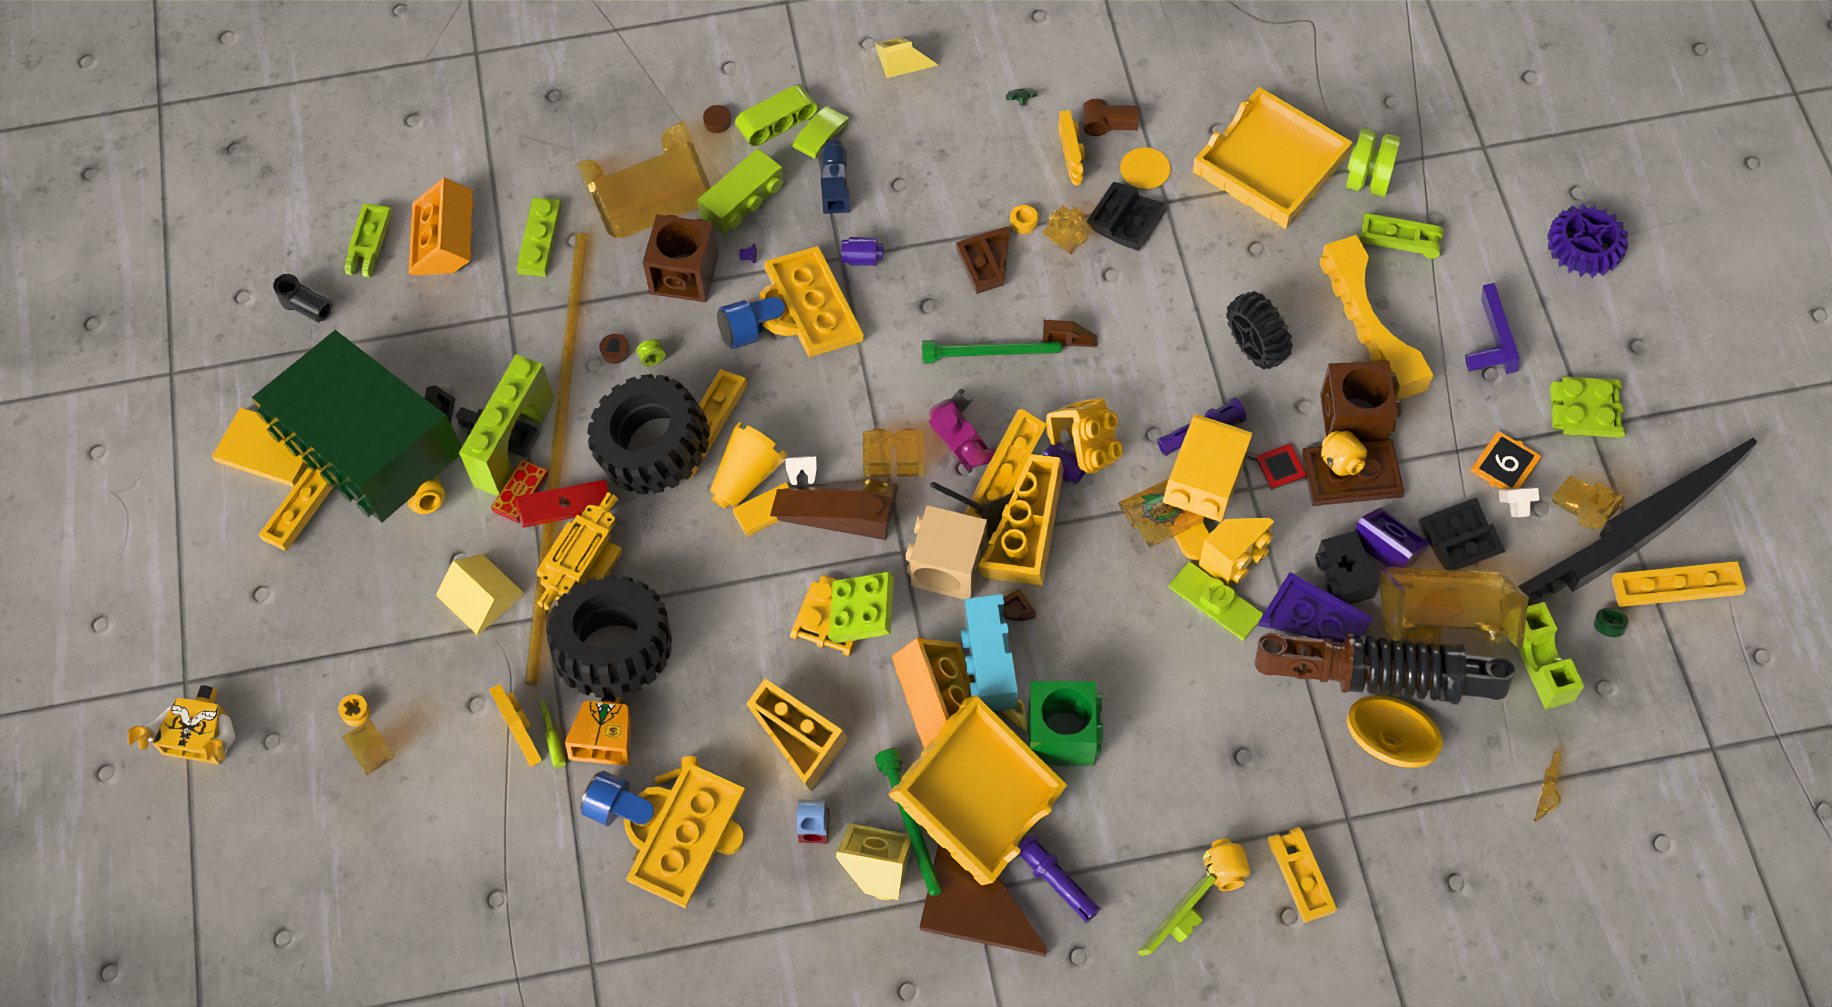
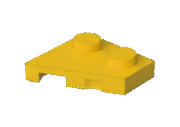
M501 684L489 689L530 767L541 762L542 760L526 731L531 725L513 692L506 695Z

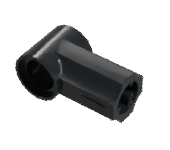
M282 274L275 279L273 289L284 309L296 310L317 323L325 321L330 315L333 306L332 300L301 284L295 275Z

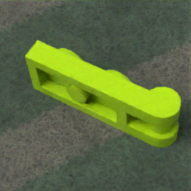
M1364 213L1359 240L1364 244L1420 253L1426 258L1435 259L1440 256L1441 245L1439 241L1443 239L1444 230L1437 225ZM1420 237H1425L1427 240H1421Z

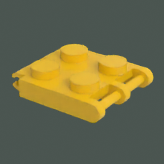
M821 575L818 583L812 581L791 630L790 638L797 640L800 637L817 643L816 646L820 648L827 646L843 651V655L849 657L856 640L844 642L846 643L845 645L827 640L830 628L833 581L838 579ZM801 629L814 632L820 635L819 637L802 632Z

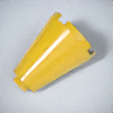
M738 422L733 429L709 491L713 495L711 500L723 509H727L728 506L735 508L785 461L788 455L783 449L780 453H777L773 449L776 445L775 442L748 425L743 430L742 423Z

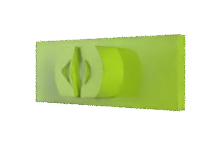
M1190 561L1168 585V588L1242 641L1249 636L1263 616L1262 612L1236 595L1232 588L1225 586L1219 579L1212 578Z
M1212 875L1199 879L1137 952L1141 956L1152 954L1169 934L1179 943L1188 938L1194 931L1192 927H1197L1203 920V917L1193 906L1216 879Z

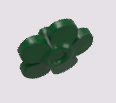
M1031 88L1015 89L1008 91L1006 100L1017 99L1019 105H1025L1026 100L1037 97L1038 94L1037 91Z

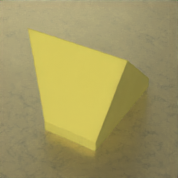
M899 37L875 43L887 78L938 66L936 62L913 48L911 41Z

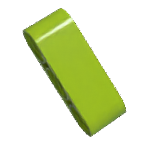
M796 84L740 113L735 120V126L751 146H759L813 117L818 106L805 88L800 84Z

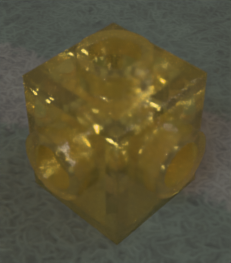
M1062 205L1059 210H1055L1050 215L1048 225L1042 234L1072 255L1078 245H1083L1088 239L1091 226L1085 221L1087 215L1074 206L1069 210Z

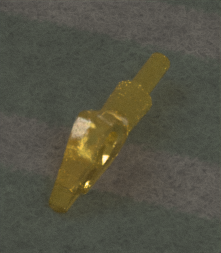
M1554 751L1550 768L1545 770L1543 788L1534 822L1555 810L1561 803L1560 794L1555 789L1560 776V771H1558L1562 756L1560 751ZM1551 797L1555 802L1551 807L1546 808V801Z

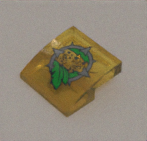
M1169 479L1119 502V506L1132 528L1137 527L1149 548L1203 523L1204 520L1202 515L1163 503Z

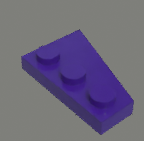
M1289 572L1261 617L1258 626L1317 639H1324L1325 637L1331 638L1333 642H1343L1347 632L1364 635L1372 623L1373 617Z

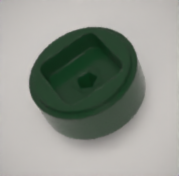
M1614 608L1600 609L1594 620L1595 629L1608 637L1624 635L1628 626L1627 616Z

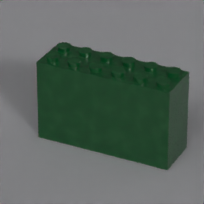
M337 330L331 332L252 396L253 401L258 407L255 410L256 414L265 424L269 425L266 430L276 442L279 443L283 439L285 447L293 456H302V461L311 471L315 472L318 469L320 476L329 486L337 485L339 492L347 501L355 500L357 507L365 516L369 518L373 515L381 523L411 499L423 483L433 480L460 457L459 452L462 445L447 416Z

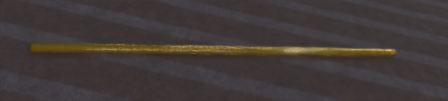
M577 233L575 237L547 490L557 489L560 486L587 235L585 233ZM555 522L543 524L538 568L553 546ZM537 576L525 677V684L530 686L538 684L546 609L537 603L546 590L541 585V577Z

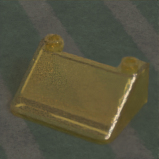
M684 121L663 131L660 142L664 154L605 176L601 165L594 160H582L574 164L610 236L624 238L652 227L656 214L679 216L699 208L697 199L711 187Z

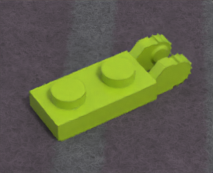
M362 204L348 246V255L344 267L346 275H354L358 267V257H365L362 266V276L371 278L393 214L391 207Z

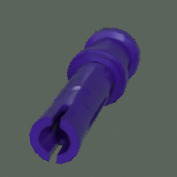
M1236 397L1230 399L1228 404L1218 409L1211 408L1207 410L1204 416L1228 425L1247 421L1245 409ZM1190 424L1157 439L1158 447L1164 456L1181 448Z
M1035 833L1031 834L1018 846L1021 852L1016 857H1022L1034 870L1033 875L1036 878L1039 877V879L1044 878L1067 904L1077 912L1083 921L1088 923L1097 915L1101 908L1058 865V857L1054 853L1050 854L1037 841L1038 836Z

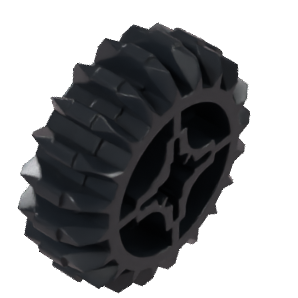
M1256 291L1241 294L1234 301L1230 302L1226 313V318L1229 320L1227 324L1231 328V335L1236 340L1235 344L1239 345L1241 352L1245 353L1247 359L1252 360L1255 366L1263 370L1271 369L1284 363L1283 361L1292 354L1293 344L1290 341L1292 336L1287 330L1288 326L1285 324L1283 316L1279 314L1278 308L1272 305L1271 300L1266 299L1262 293L1259 294Z

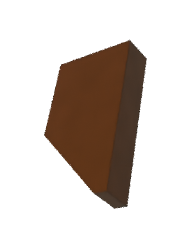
M1044 320L1043 342H1061L1064 346L1097 347V335L1076 322Z

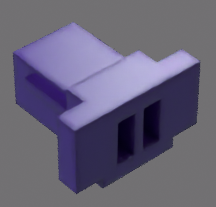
M752 244V247H749V249L739 250L740 260L756 262L757 248L755 244Z

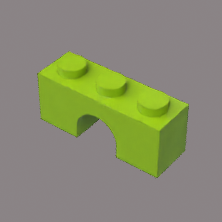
M1542 602L1515 610L1507 627L1545 710L1574 702L1583 690L1584 684L1572 659L1562 660L1557 652L1555 633L1558 629L1546 603Z

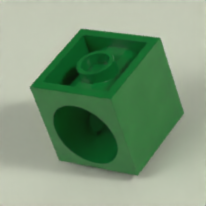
M1030 681L1029 748L1047 765L1094 766L1095 755H1101V743H1103V723H1100L1102 693H1096V681ZM1057 713H1070L1079 717L1085 723L1086 728L1076 734L1062 735L1052 731L1045 724V720Z

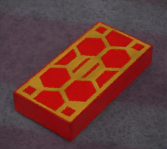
M521 459L492 504V511L519 523L521 520L515 503L516 496L539 492L549 476L548 470Z

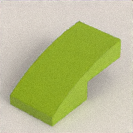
M825 106L805 125L793 141L792 147L816 159L821 155L826 142L832 140L834 136L847 127L849 117Z

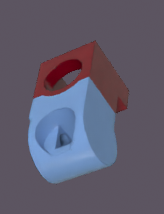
M798 800L797 833L799 843L828 844L830 809L826 808V800Z

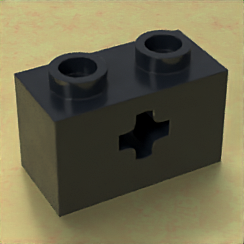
M1357 531L1321 540L1318 552L1315 554V560L1318 569L1324 571L1327 577L1326 586L1328 593L1348 604L1374 598L1379 582Z

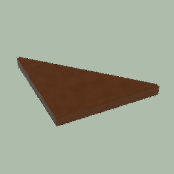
M938 844L933 866L942 892L937 896H930L927 891L919 927L920 931L1046 957V946L999 877L993 883L980 885L973 878L974 876L968 870L966 871L950 855L951 853L946 848Z

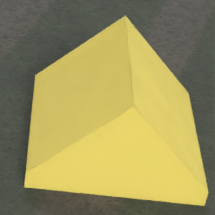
M480 554L454 560L436 595L469 628L479 635L525 594L485 555Z

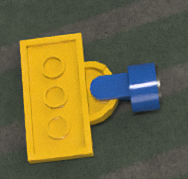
M818 246L766 260L764 268L772 284L766 286L760 292L759 301L748 304L747 301L742 300L719 307L717 311L720 334L726 346L731 349L756 343L758 341V333L767 329L774 334L783 336L798 335L809 358L863 342L864 337Z
M688 762L685 763L672 790L662 787H648L638 795L629 792V781L605 770L597 772L589 782L580 805L582 815L607 827L615 821L617 816L624 818V830L631 843L640 850L626 878L627 882L687 909L746 792L745 788Z

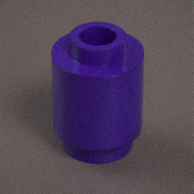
M849 237V240H842V263H849V266H877L878 260H883V243H878L877 237Z
M1061 442L1055 445L1050 444L1043 453V456L1059 457L1061 459L1064 470L1062 480L1065 482L1077 484L1084 477L1086 472L1080 470L1076 452Z

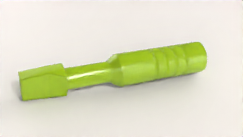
M541 700L542 717L546 727L545 736L553 767L561 768L566 765L558 731L554 729L546 701Z

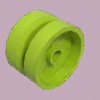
M1361 127L1357 145H1353L1347 169L1350 172L1345 189L1360 192L1364 188L1368 175L1372 176L1369 187L1370 195L1385 198L1401 136L1386 133L1382 137L1378 150L1374 149L1377 138L1376 131Z

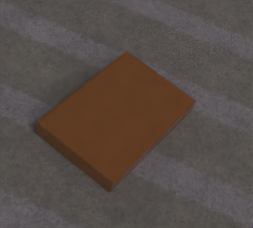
M1393 439L1361 442L1367 449V457L1364 461L1365 466L1359 473L1346 476L1336 475L1321 457L1322 446L1303 448L1302 458L1312 506L1403 497L1405 491Z

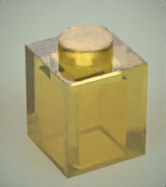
M371 719L342 736L367 775L395 758Z

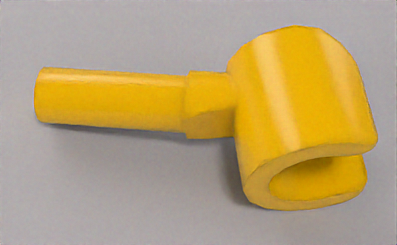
M695 756L682 757L681 768L656 776V784L658 785L675 778L678 779L686 762L697 767L700 766V762L697 761Z

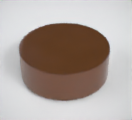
M722 105L710 106L703 114L704 126L712 133H722L731 126L730 111Z

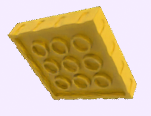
M1258 87L1247 101L1240 103L1238 112L1229 127L1221 135L1217 131L1213 133L1208 144L1194 159L1193 173L1204 177L1209 183L1223 191L1225 190L1232 197L1245 205L1253 207L1258 213L1270 220H1274L1278 225L1287 229L1292 223L1293 218L1297 217L1306 207L1308 201L1323 187L1324 182L1329 180L1336 172L1342 161L1344 162L1349 157L1353 142L1261 87Z
M975 695L963 701L958 707L959 710L950 717L941 728L939 735L932 739L920 754L921 757L910 766L901 777L900 783L895 785L888 795L895 802H899L904 807V810L919 825H922L940 846L946 848L951 853L950 855L966 871L968 870L980 885L993 883L1006 865L1021 852L1018 844L1022 837L1038 820L1050 814L1054 802L1067 787V784Z

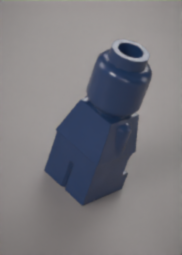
M830 140L826 142L821 153L823 167L821 175L823 214L850 213L849 189H847L845 174L847 152L840 141Z

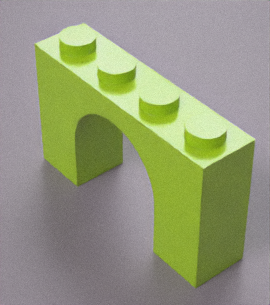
M518 354L514 356L462 446L459 454L473 487L498 496L514 471L508 457V442L518 416L542 424L555 399L543 363Z

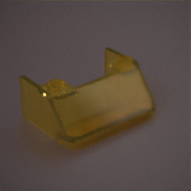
M1385 567L1381 569L1380 587L1383 628L1394 641H1400L1401 637H1407L1408 633L1414 632L1416 627L1476 630L1484 635L1483 639L1487 641L1502 642L1503 638H1508L1516 647H1523L1529 597L1508 577L1491 572Z

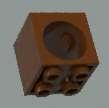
M656 214L642 262L651 295L706 303L719 256L713 222H707L703 219L679 218L675 215L665 216ZM681 254H692V255H690V256H688V257H685V258H680V259H674V258H673V257H675V256H677V255H681Z
M1389 361L1328 364L1320 392L1326 437L1334 431H1350L1360 442L1389 440L1391 432H1395V419L1400 417L1401 414L1400 400L1395 399L1394 395L1397 387L1396 373H1391ZM1348 399L1367 401L1374 408L1365 409L1357 407L1350 403Z

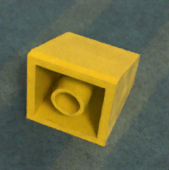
M1194 413L1169 477L1163 503L1222 522L1239 482L1253 433Z

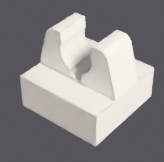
M817 455L785 458L786 471L792 485H797V475L800 473V470H804V473L808 475L809 484L814 483L817 471Z
M1531 487L1499 490V500L1503 503H1509L1511 517L1530 516V501L1539 500L1538 488Z

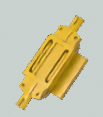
M606 493L599 506L587 505L581 516L576 515L572 523L567 522L537 569V576L541 577V585L546 588L537 602L542 608L544 607L548 610L555 599L559 600L564 593H571L570 589L578 583L580 585L586 584L587 579L596 577V580L604 579L605 575H609L622 555V548L609 542L610 531L615 525V518L610 511L618 501L614 494L611 497V493Z

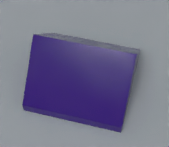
M1381 507L1362 516L1355 529L1365 552L1401 578L1430 545L1429 541Z

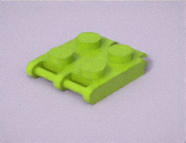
M1562 377L1560 382H1551L1552 428L1563 429L1564 435L1621 438L1626 435L1625 428L1622 427L1621 413L1624 412V407L1620 403L1619 390L1622 389V382L1620 380Z

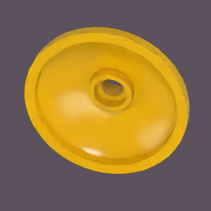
M1381 695L1366 696L1355 701L1348 712L1347 725L1354 740L1369 755L1386 764L1402 768L1422 767L1434 762L1442 750L1443 738L1434 721L1423 711L1403 700Z

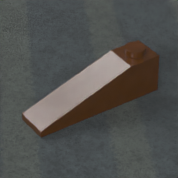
M862 479L777 489L770 516L777 517V521L886 540L898 484Z

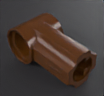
M1090 99L1083 105V129L1090 136H1101L1107 133L1108 130L1138 131V106L1108 105L1102 99Z

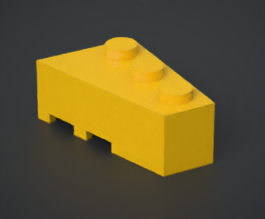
M765 678L746 705L804 784L812 791L848 738L842 729Z

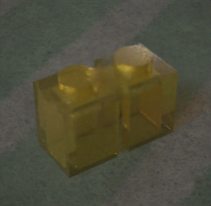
M880 428L863 431L864 477H891V448H896L897 477H924V430L905 428L901 431H896V434H891L890 431Z

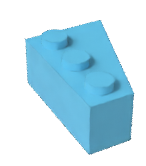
M1003 594L965 599L966 629L960 630L962 647L969 648L970 653L969 656H965L967 675L973 674L974 682L969 683L971 697L977 695L993 712L1018 708L1016 677L1012 652H1010L1007 637L1009 632L1007 623L1004 621Z

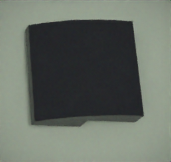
M1113 182L1087 219L1086 225L1100 235L1120 245L1140 251L1166 212L1165 203L1140 196L1138 188Z
M1477 497L1418 520L1427 541L1430 542L1433 552L1447 573L1505 552L1494 524L1488 525Z

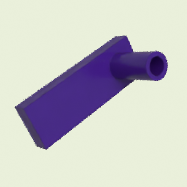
M1495 283L1483 285L1482 303L1497 347L1465 354L1467 369L1470 372L1503 364L1506 374L1518 372L1520 357Z

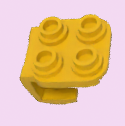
M1092 398L1073 402L1047 414L1046 432L1052 445L1061 442L1060 432L1067 430L1069 436H1073L1077 463L1080 470H1084L1088 474L1096 473L1121 458L1123 447L1116 440L1114 430L1118 425V417L1115 412L1107 409L1104 398Z

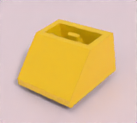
M1270 518L1224 519L1204 539L1198 567L1212 578L1222 581L1225 586L1230 587L1234 582L1239 584L1249 573L1248 568L1254 562L1259 564L1269 553L1270 549L1267 547L1273 538L1271 532L1274 521Z

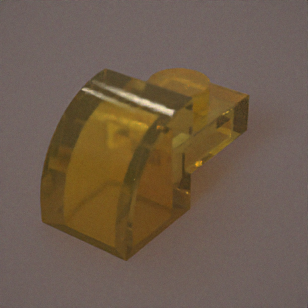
M1570 475L1552 495V503L1578 516L1579 525L1589 529H1600L1604 527L1608 520L1623 505L1624 496L1598 482L1591 487Z

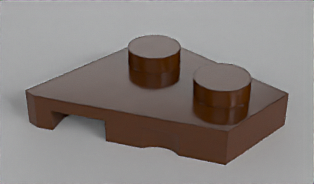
M1008 226L956 242V249L976 294L1004 285L1010 232Z

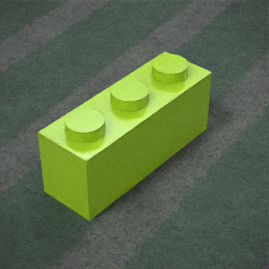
M757 148L697 199L700 216L707 222H713L714 227L725 235L730 229L736 228L751 211L757 210L768 196L779 191L784 183L782 166Z

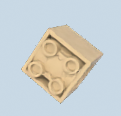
M927 505L924 515H918L914 528V533L917 534L915 543H909L906 553V561H908L906 574H909L911 577V587L964 600L972 598L980 572L978 565L981 558L984 557L987 548V520Z

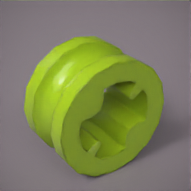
M658 339L646 340L636 349L641 364L646 367L659 364L666 356Z

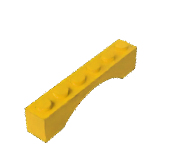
M1353 235L1326 244L1320 258V267L1323 273L1328 274L1332 281L1333 292L1336 297L1341 298L1347 318L1350 321L1352 320L1356 326L1358 339L1362 344L1366 345L1370 361L1390 362L1391 373L1395 372L1397 378V387L1394 391L1395 399L1400 400L1427 391L1433 374L1422 353L1392 335L1381 324L1371 308L1365 288V269L1369 256L1358 236Z

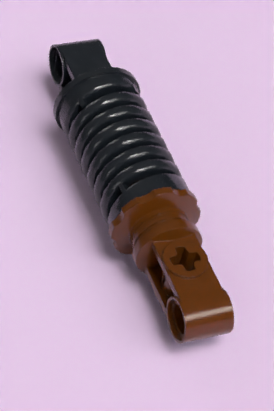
M1347 632L1343 642H1333L1331 638L1325 637L1324 639H1315L1307 636L1296 637L1267 633L1259 639L1254 662L1256 669L1265 675L1316 679L1327 683L1328 680H1336L1340 683L1341 692L1347 693V691L1362 693L1365 684H1367L1369 694H1375L1379 685L1380 694L1386 696L1389 694L1391 686V693L1395 697H1399L1404 688L1405 697L1412 698L1416 689L1417 698L1423 700L1430 690V699L1432 701L1439 699V701L1450 702L1453 705L1459 704L1462 695L1493 700L1503 699L1508 695L1515 674V667L1509 660L1502 657L1466 655L1463 644H1441L1438 646L1432 642L1426 645L1422 641H1417L1413 644L1410 640H1404L1401 643L1398 639L1393 638L1388 641L1385 637H1380L1376 641L1372 636L1353 634V632Z

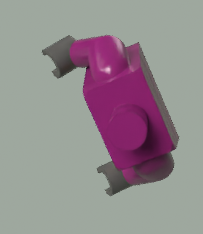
M959 389L951 399L937 403L930 409L929 416L931 419L928 423L938 438L969 472L975 466L989 464L996 449H988L977 431L961 414L973 400L964 398L962 394L965 390Z

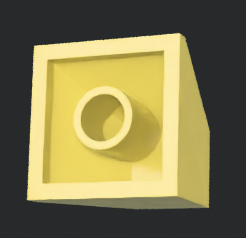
M849 823L838 848L836 858L865 894L874 895L882 900H898L904 883L911 841L906 833Z

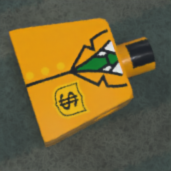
M606 695V698H601L600 702L588 700L583 702L565 741L569 760L629 766L631 717L629 706L620 704L621 697L614 698V695Z

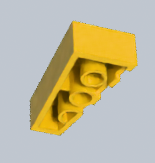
M1029 454L1014 487V493L1008 505L1006 504L1002 519L996 532H993L989 541V547L979 562L978 569L982 578L1043 586L1064 472L1059 457Z

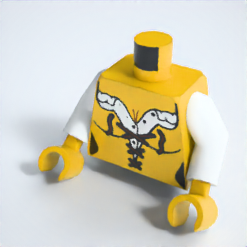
M201 685L195 700L177 698L171 707H168L149 724L131 727L128 730V744L132 745L134 742L139 741V748L145 750L149 746V741H152V744L163 755L220 764L221 761L226 759L225 752L233 744L236 736L231 718L228 717L220 705L214 704L218 691L210 686Z

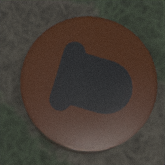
M609 334L600 342L601 356L608 363H621L630 354L629 343L621 334Z

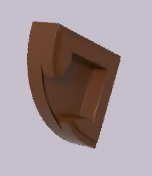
M1020 589L1003 597L1004 618L1012 621H1027L1036 617L1035 610Z

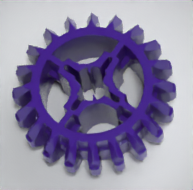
M1582 203L1578 209L1572 205L1567 211L1562 210L1558 217L1552 221L1551 229H1549L1547 234V240H1549L1548 250L1552 251L1551 259H1559V267L1566 265L1569 273L1575 270L1579 272L1580 277L1588 273L1593 278L1597 272L1604 276L1608 270L1613 271L1620 261L1623 260L1628 248V231L1623 230L1624 222H1616V214H1607V208L1600 211L1596 209L1595 204L1591 208H1587ZM1571 230L1573 236L1568 239L1567 232ZM1605 242H1607L1609 248L1606 251L1602 247Z

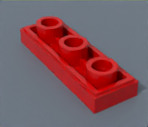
M604 479L516 496L515 503L522 527L526 528L572 519L576 515L581 516L587 505L599 506L606 493H609Z

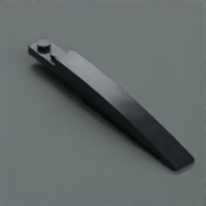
M1754 437L1608 520L1599 534L1601 539L1514 588L1507 601L1514 611L1524 606L1535 605L1542 600L1544 594L1550 591L1552 594H1555L1566 585L1574 592L1612 569L1659 536L1710 494L1749 456L1757 441Z

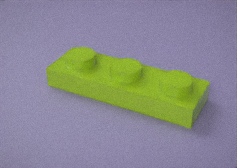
M532 197L516 267L518 275L547 276L562 208L560 199Z

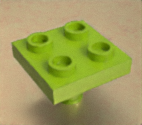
M883 572L833 581L829 639L832 642L841 643L891 634L894 576L891 573Z

